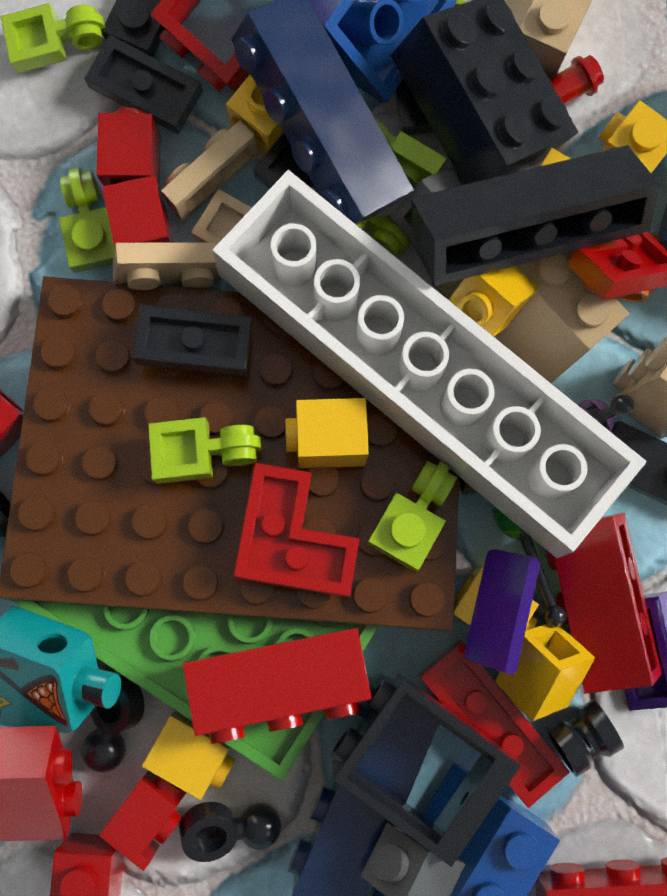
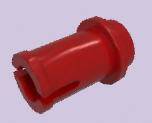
M588 55L585 58L576 56L572 59L570 67L549 80L560 100L566 106L584 94L587 96L596 94L598 86L604 83V74L598 61L593 56Z

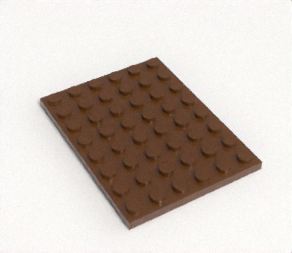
M43 276L1 568L0 598L453 631L460 477L449 469L448 472L457 477L451 491L441 507L431 501L426 509L446 520L419 571L414 572L367 545L396 492L416 503L420 495L411 490L427 461L438 465L440 460L366 399L369 455L365 466L298 468L297 452H286L285 418H296V400L365 397L240 292L158 286L151 290H134L129 288L127 283L114 284V282ZM140 305L252 317L253 325L247 375L238 376L136 365L133 360ZM205 417L209 422L210 439L220 438V429L224 427L250 425L254 427V435L259 436L261 439V451L256 453L257 462L255 463L312 472L302 529L359 538L350 597L345 598L235 579L234 572L255 463L245 466H225L222 463V456L213 455V478L156 484L152 480L148 424Z

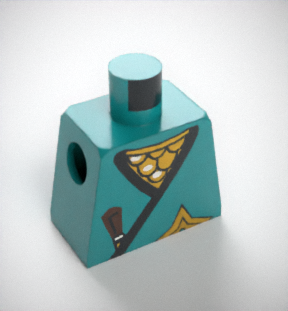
M12 606L0 617V725L9 727L56 726L58 732L70 733L79 727L95 706L109 709L116 703L121 691V678L117 673L98 669L93 640L87 632L16 606Z

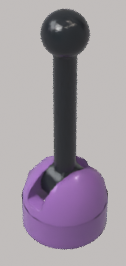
M620 394L612 399L610 406L597 399L585 400L578 404V406L612 432L615 416L624 418L631 415L634 410V401L630 396Z

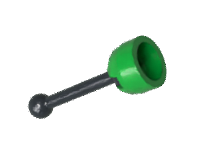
M494 507L492 512L502 533L512 539L521 540L527 556L539 558L531 536L499 509ZM540 563L536 583L546 607L544 620L551 627H560L566 620V613L562 607L556 605Z

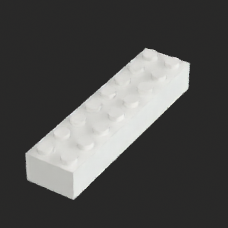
M289 170L212 250L220 277L436 458L450 466L454 473L556 558L576 550L647 462Z

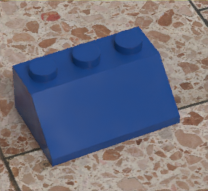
M309 0L356 86L378 101L387 103L403 80L390 55L424 16L451 8L457 0Z
M454 762L422 815L434 823L469 771ZM502 793L458 857L460 861L465 863V866L450 896H527L559 844L560 839L544 820ZM377 889L372 894V896H385Z

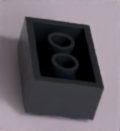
M472 0L424 16L390 55L464 185L526 170L543 161L551 148L557 150L579 133L568 114L566 106L560 100L543 70L539 58L531 49L511 9L504 0Z

